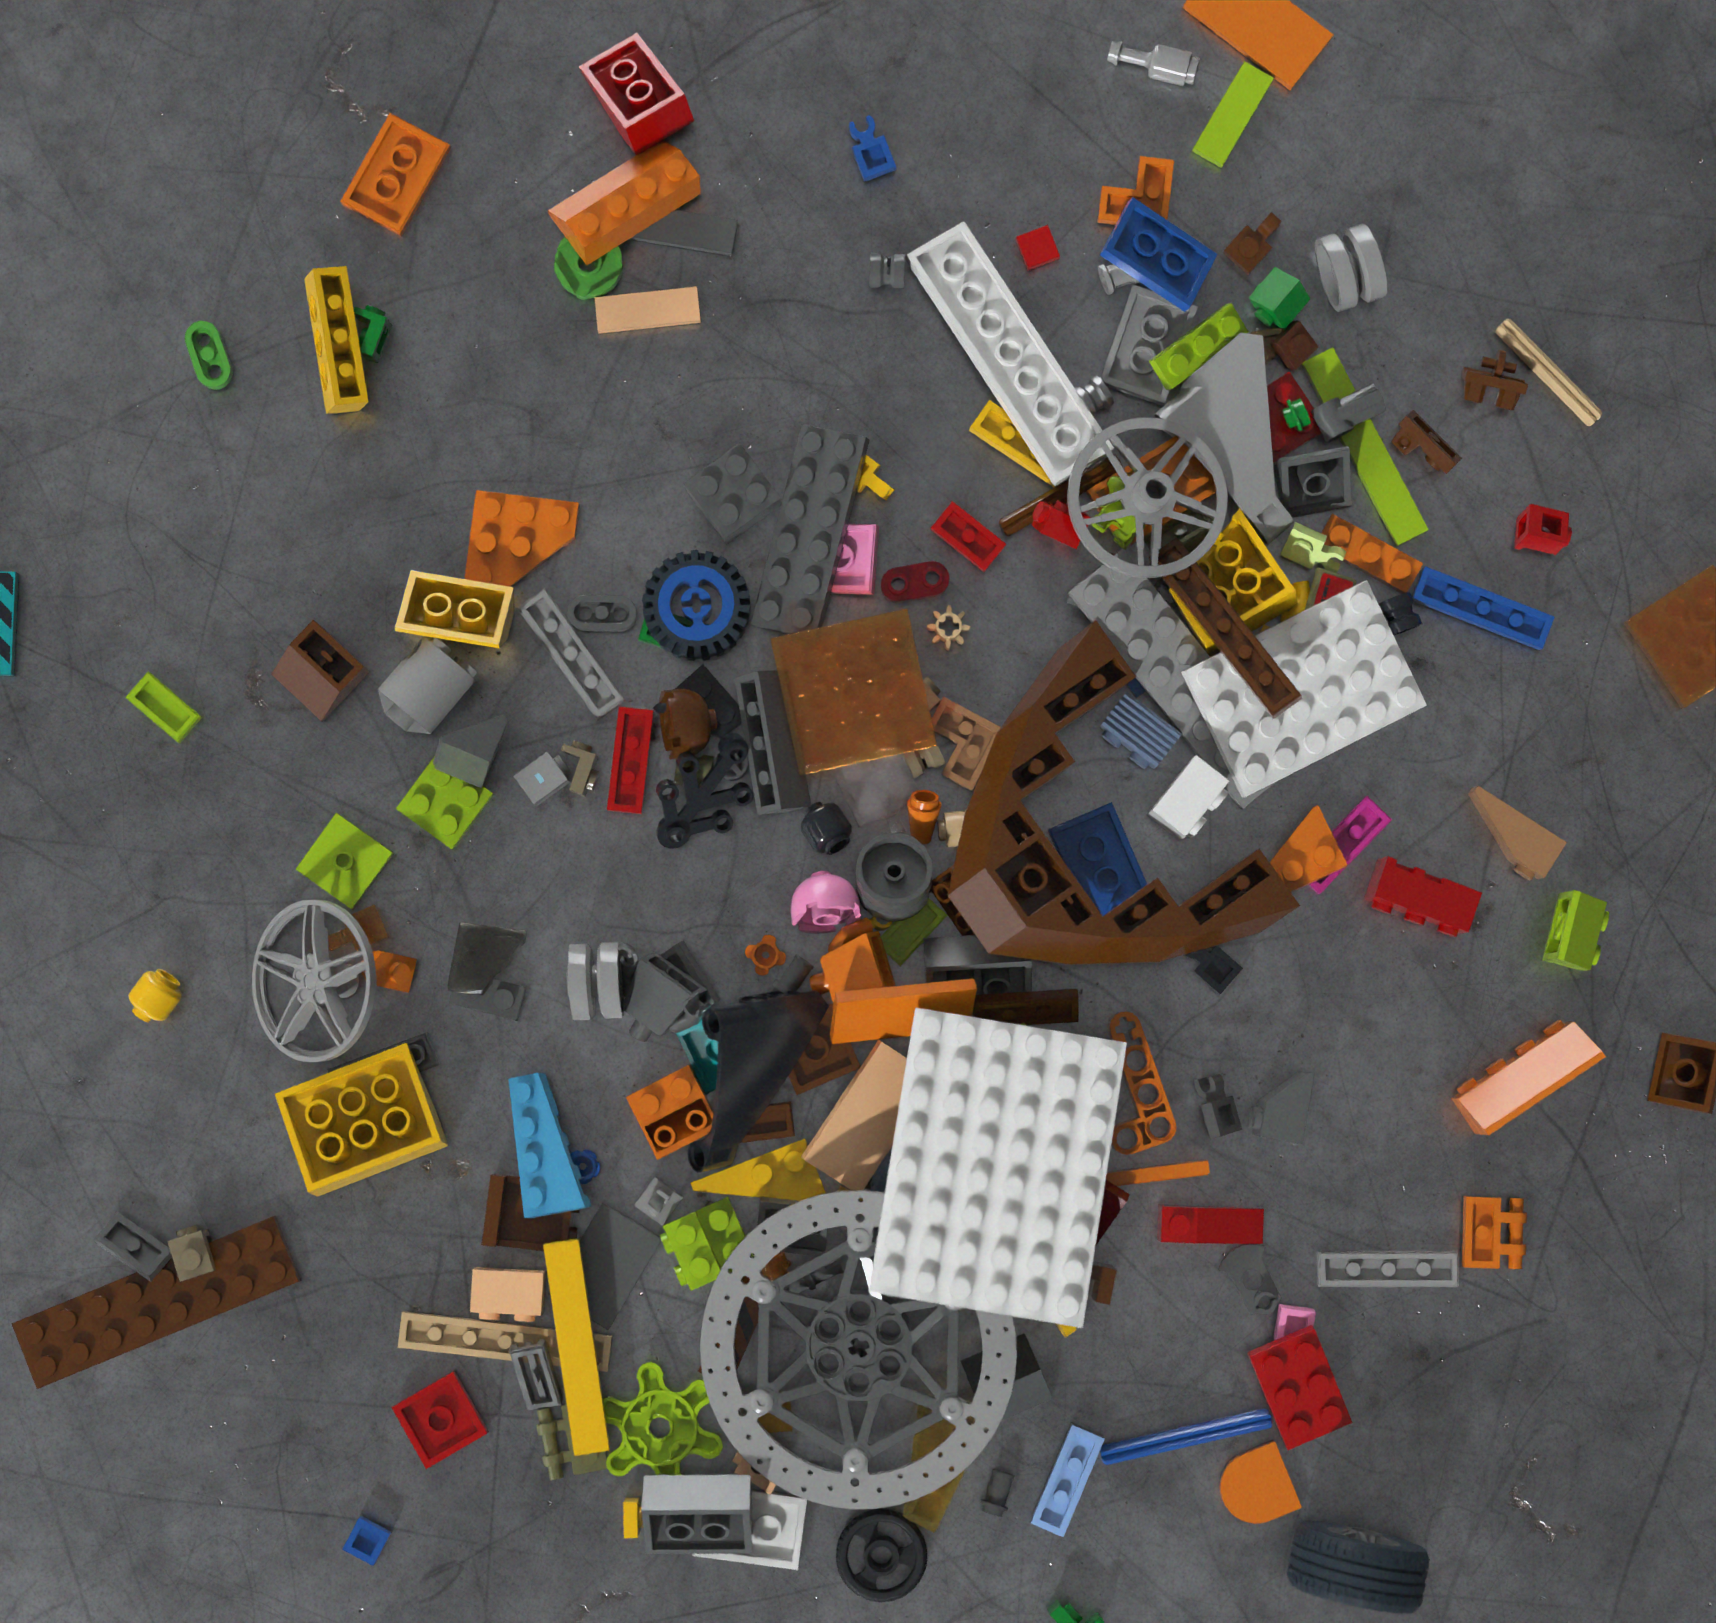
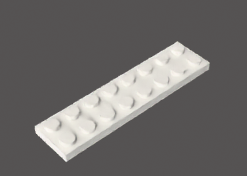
M963 221L908 253L905 260L1052 484L1056 486L1070 477L1079 454L1103 430L1091 412H1089L1083 400L1078 396L1072 383ZM1107 440L1106 444L1112 452L1114 447L1112 446L1110 441ZM1101 446L1090 457L1085 468L1106 456Z

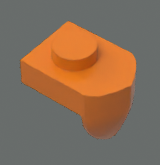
M380 950L373 951L376 967V986L409 993L417 959ZM363 971L361 973L366 980V972Z

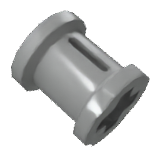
M1101 264L1098 266L1100 280L1107 295L1113 294L1114 289L1132 282L1135 285L1141 283L1114 264L1109 266Z

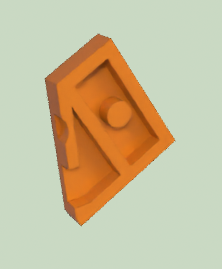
M1319 805L1311 809L1269 862L1291 893L1348 866Z

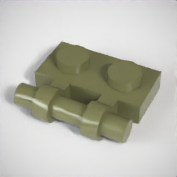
M566 1403L561 1405L563 1415L561 1419L553 1420L551 1407L537 1410L539 1424H536L538 1435H542L545 1451L542 1460L544 1467H548L550 1480L564 1477L561 1464L566 1462L572 1463L574 1475L607 1469V1451L574 1456ZM565 1430L569 1450L559 1451L555 1432Z

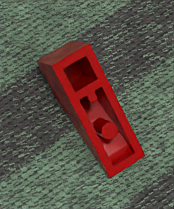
M1158 1204L1157 1240L1160 1242L1195 1244H1263L1264 1209Z

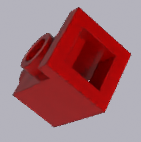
M1045 500L1040 501L1034 509L1031 525L1040 533L1077 549L1080 539L1072 525L1068 504L1059 500L1056 501L1055 505ZM1082 513L1083 519L1091 518L1088 514Z
M1530 503L1516 519L1514 549L1521 550L1524 547L1556 555L1563 547H1567L1571 540L1572 528L1568 526L1569 513Z

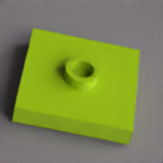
M335 813L296 867V870L347 907L354 910L394 853L343 816Z

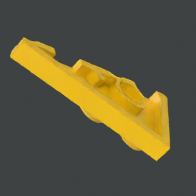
M805 1138L690 1183L693 1191L760 1198L770 1197L797 1201L826 1193L817 1168L801 1158L808 1147Z

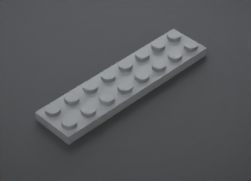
M1124 548L1113 555L1128 563L1136 564ZM1102 564L1067 592L1091 623L1095 620L1098 622L1136 675L1138 682L1174 727L1182 734V737L1198 757L1229 780L1224 789L1229 792L1228 794L1240 809H1244L1274 784L1272 783L1247 797H1241L1181 673L1210 658V656L1147 578L1125 575Z

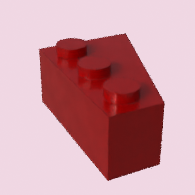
M1390 856L1376 861L1364 896L1365 900L1372 902V909L1391 914L1392 909L1405 913L1404 920L1424 926L1425 921L1438 925V932L1452 937H1457L1458 932L1462 934L1469 933L1482 892L1446 878L1441 879L1425 873L1426 870L1414 867L1412 869L1398 864V859Z

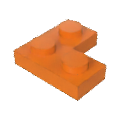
M1140 156L1136 189L1102 186L1097 223L1116 225L1123 209L1132 197L1168 220L1174 160Z

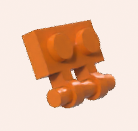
M1464 1196L1462 1267L1500 1269V1255H1508V1268L1522 1269L1523 1255H1526V1244H1523V1223H1527V1212H1524V1198H1510V1211L1503 1212L1501 1211L1500 1197ZM1501 1223H1509V1243H1500Z

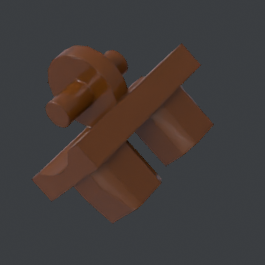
M1503 350L1497 351L1495 359L1482 357L1480 366L1490 368L1492 372L1464 366L1461 374L1465 381L1463 398L1465 400L1482 403L1486 387L1498 388L1494 405L1508 410H1514L1520 394L1526 395L1528 384L1523 379L1502 375V372L1515 374L1517 364L1505 361L1506 351Z

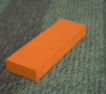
M1203 1159L1107 1171L1106 1180L1116 1186L1203 1176L1210 1173L1209 1162Z

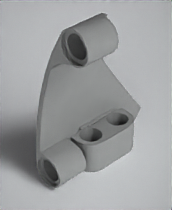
M1240 333L1196 370L1183 383L1180 389L1181 392L1159 409L1154 416L1155 418L1179 424L1204 441L1221 466L1226 481L1227 493L1241 509L1262 542L1268 545L1291 526L1294 520L1275 493L1263 335ZM1166 432V433H1168L1171 437H1175V436H1176V435H1174V434H1171V433H1169V432ZM1186 441L1184 442L1189 449L1191 445ZM1196 450L1194 455L1211 473L1207 463Z

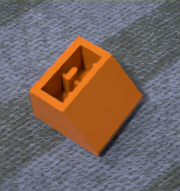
M691 1064L626 1096L657 1160L711 1132L714 1111Z

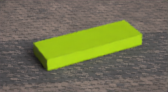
M1244 61L1193 147L1192 152L1222 168L1273 82L1274 77Z

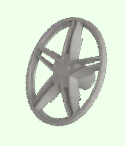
M1147 417L1128 419L1111 425L1097 434L1085 446L1075 461L1070 474L1067 503L1070 519L1077 536L1085 548L1097 560L1125 575L1157 578L1175 574L1188 568L1203 557L1212 547L1225 521L1228 494L1221 466L1203 440L1179 424L1159 418ZM1135 429H1157L1180 437V439L1165 453L1154 468L1149 471L1143 466L1129 446L1126 447L1117 435ZM1107 440L1112 442L1126 463L1135 472L1130 477H1128L1120 462L1106 444ZM1185 441L1191 445L1170 477L1160 472ZM1101 446L1125 484V488L1080 506L1079 488L1084 468L1093 453ZM1196 450L1207 463L1214 479L1217 495L1216 511L1201 505L1202 502L1174 491L1175 483L1189 464V460ZM1117 501H1121L1123 510L1083 519L1082 513ZM1178 504L1214 519L1213 523L1211 524L1173 511L1174 505ZM1131 515L1134 516L1136 522L1138 565L1123 561L1107 552L1093 538L1086 525ZM1164 517L1210 529L1203 541L1191 553L1175 562L1158 566L1159 549H1161L1162 519ZM1143 524L1152 525L1150 566H1144Z
M302 900L287 906L272 919L257 946L252 970V992L255 1009L269 1039L287 1056L303 1062H324L339 1057L356 1043L366 1028L372 1013L376 994V967L370 943L358 921L347 910L333 902ZM324 912L336 916L345 923L355 936L361 949L360 951L335 960L329 959L328 928H325ZM304 913L302 959L287 953L282 954L271 950L275 939L283 927L290 920ZM363 956V962L354 966L348 963ZM268 958L293 967V974L267 963ZM266 970L296 985V990L278 1026L268 1004ZM365 971L366 990L364 1002L358 1020L351 1030L347 1021L349 1016L340 998L351 997L356 992L359 983L358 974ZM315 1010L337 1044L323 1051L305 1050L292 1043L299 1031L304 1030Z

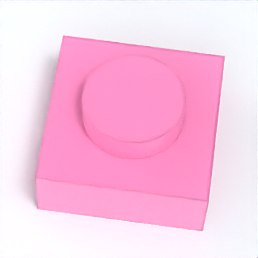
M1279 1304L1274 1340L1310 1325L1314 1327L1316 1311L1313 1308Z

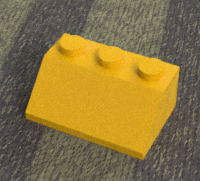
M411 570L396 621L395 631L500 648L508 639L515 612L514 587Z

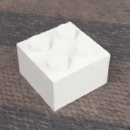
M1195 755L1146 815L1177 840H1181L1186 836L1191 838L1197 834L1207 821L1202 816L1206 810L1213 811L1228 795L1229 792L1224 788L1229 783V780Z

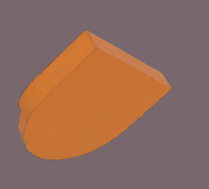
M1274 1440L1236 1455L1228 1462L1222 1473L1219 1485L1222 1501L1235 1517L1244 1522L1254 1524L1265 1523L1302 1508Z

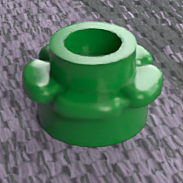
M1301 398L1292 402L1288 399L1286 401L1288 407L1282 409L1286 423L1290 429L1296 427L1298 431H1302V427L1311 424L1307 410Z

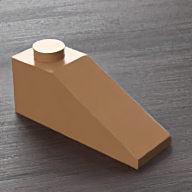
M1480 786L1471 788L1468 793L1470 799L1507 860L1516 865L1514 871L1530 881L1533 878H1545L1567 842Z

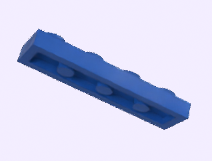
M1426 566L1421 571L1412 595L1414 602L1537 650L1543 649L1555 618L1552 615Z

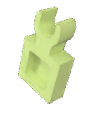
M1295 522L1280 556L1310 569L1313 568L1315 562H1318L1326 570L1337 573L1340 563L1331 560V557L1343 561L1346 551L1338 546L1325 545L1327 535Z

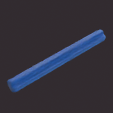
M1264 1408L1105 1444L1100 1449L1101 1459L1105 1465L1269 1429L1272 1427V1417L1270 1411Z

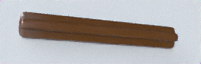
M1108 457L1083 471L1079 495L1116 473ZM1069 479L1001 518L999 526L1006 536H1010L1033 522L1034 509L1040 501L1045 500L1055 505L1057 500L1067 503Z

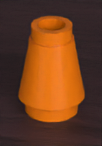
M929 790L914 791L911 794V798L907 801L910 834L921 844L931 842L942 806L939 796Z

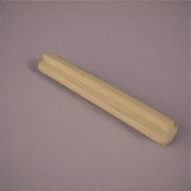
M1506 319L1497 327L1496 334L1587 426L1593 425L1602 416V411L1511 319Z

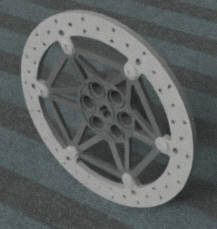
M847 1190L820 1194L787 1206L764 1220L742 1240L722 1266L708 1297L701 1327L700 1356L704 1386L718 1423L731 1444L754 1469L775 1485L814 1503L837 1508L877 1509L896 1506L927 1495L953 1480L976 1459L993 1437L1011 1397L1016 1373L1017 1341L1013 1316L975 1310L982 1336V1368L973 1401L967 1402L958 1396L959 1309L961 1307L913 1299L896 1303L884 1294L872 1293L865 1289L851 1290L859 1259H861L867 1283L870 1286L873 1268L871 1256L875 1255L877 1244L873 1241V1228L880 1226L885 1192ZM857 1214H863L865 1219L863 1221H859L857 1219ZM847 1227L846 1241L772 1281L761 1273V1270L774 1256L798 1239L827 1228ZM845 1254L848 1255L839 1293L831 1300L826 1301L789 1292L784 1289L787 1285ZM748 1276L750 1279L749 1283H744L742 1277ZM745 1297H750L759 1303L757 1389L749 1394L743 1393L735 1360L736 1327ZM781 1301L816 1309L818 1314L812 1324L806 1326ZM857 1301L867 1303L870 1307V1315L865 1318L856 1316L852 1310L853 1303ZM937 1306L916 1328H912L905 1312ZM771 1310L806 1341V1350L773 1382L769 1381ZM944 1316L948 1317L946 1389L940 1386L914 1355L915 1342ZM825 1318L835 1319L839 1324V1332L836 1334L826 1333L822 1328V1320ZM887 1320L896 1321L900 1325L901 1333L894 1337L886 1335L883 1331L882 1323ZM855 1338H858L861 1342L866 1340L869 1343L865 1349L866 1352H863L861 1348L856 1350L853 1348L856 1342ZM826 1353L835 1355L838 1359L839 1367L833 1370L825 1368L821 1363V1356ZM885 1356L896 1357L899 1360L900 1369L895 1372L887 1371L882 1366V1358ZM805 1365L810 1366L817 1380L816 1382L782 1392L779 1391ZM913 1369L935 1397L901 1385V1380L904 1378L907 1370ZM856 1372L864 1373L869 1379V1386L866 1388L855 1387L851 1382V1375ZM825 1391L831 1392L836 1397L845 1443L837 1441L782 1406V1403ZM890 1393L932 1409L931 1413L875 1443H868L881 1396ZM851 1400L868 1402L858 1439L855 1438L848 1401ZM740 1408H745L747 1410V1414L742 1415L740 1413ZM768 1412L775 1415L843 1458V1471L839 1472L820 1467L793 1454L767 1432L758 1418ZM967 1417H974L975 1422L969 1423ZM944 1418L955 1425L956 1429L941 1444L918 1460L887 1471L869 1472V1459ZM857 1478L859 1484L854 1485L851 1480Z

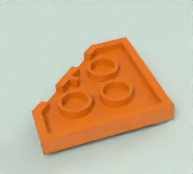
M476 490L464 579L512 587L523 577H527L559 549L576 539L579 502Z

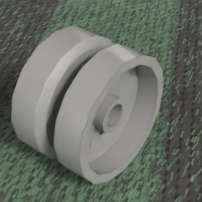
M1360 224L1346 229L1343 240L1334 233L1316 239L1315 256L1319 275L1326 295L1336 311L1340 312L1355 307L1359 296L1366 302H1371L1384 298L1387 295V278L1383 259L1377 242L1367 225Z
M620 942L601 943L597 950V965H594L593 951L589 944H569L567 990L574 1021L593 1019L596 1012V998H599L600 1011L605 1019L624 1018L622 1005L625 997L622 990L621 954L618 951Z

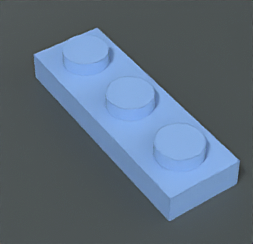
M1071 1423L1031 1517V1524L1064 1537L1105 1440L1104 1437Z

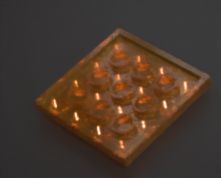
M908 608L770 638L800 775L938 746Z

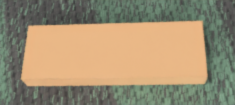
M697 286L594 297L599 334L701 323Z

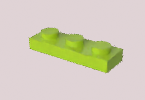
M1225 304L1150 359L1149 363L1165 389L1170 390L1191 376L1240 333H1249L1233 304Z

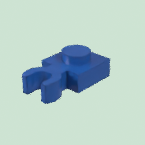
M870 115L866 116L868 129L864 132L858 131L853 121L849 122L851 137L860 143L852 147V152L864 182L896 170V164L885 136L882 135L874 138L875 122Z

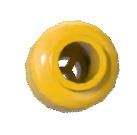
M157 969L156 972L146 971L129 992V1000L134 1006L132 1009L133 1014L148 1023L151 1019L157 1021L167 1019L182 998V993L179 989L180 982L162 969Z

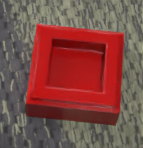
M1048 225L1021 234L1015 238L1027 271L1060 259V254Z

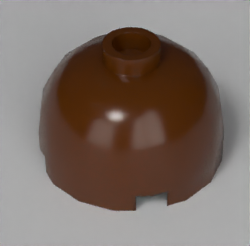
M689 689L661 691L659 704L666 703V711L659 714L665 750L672 751L669 759H677L683 752H692L694 755L698 754L709 743L711 730L717 729L715 710L708 709L706 701L697 692Z

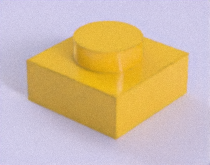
M626 1497L623 1502L624 1538H638L640 1528H643L640 1497Z

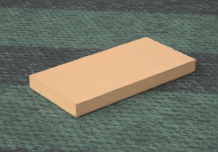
M878 1039L801 1158L850 1190H864L881 1161L893 1146L907 1058Z

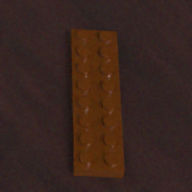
M276 1216L209 1242L208 1244L216 1267L215 1271L180 1282L173 1258H171L151 1282L136 1272L12 1323L36 1388L39 1389L301 1281Z

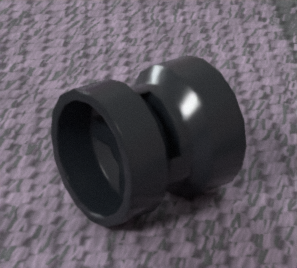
M1410 592L1397 595L1379 603L1384 616L1389 621L1388 625L1394 636L1423 624L1419 614L1412 610L1414 601Z

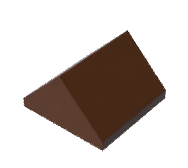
M1662 1032L1647 1101L1697 1113L1712 1114L1716 1099V1042Z

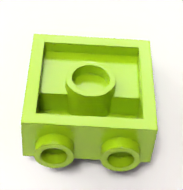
M729 1196L664 1224L665 1232L660 1234L667 1254L674 1252L679 1262V1265L675 1266L674 1270L681 1286L688 1284L691 1291L716 1280L724 1263L746 1237Z

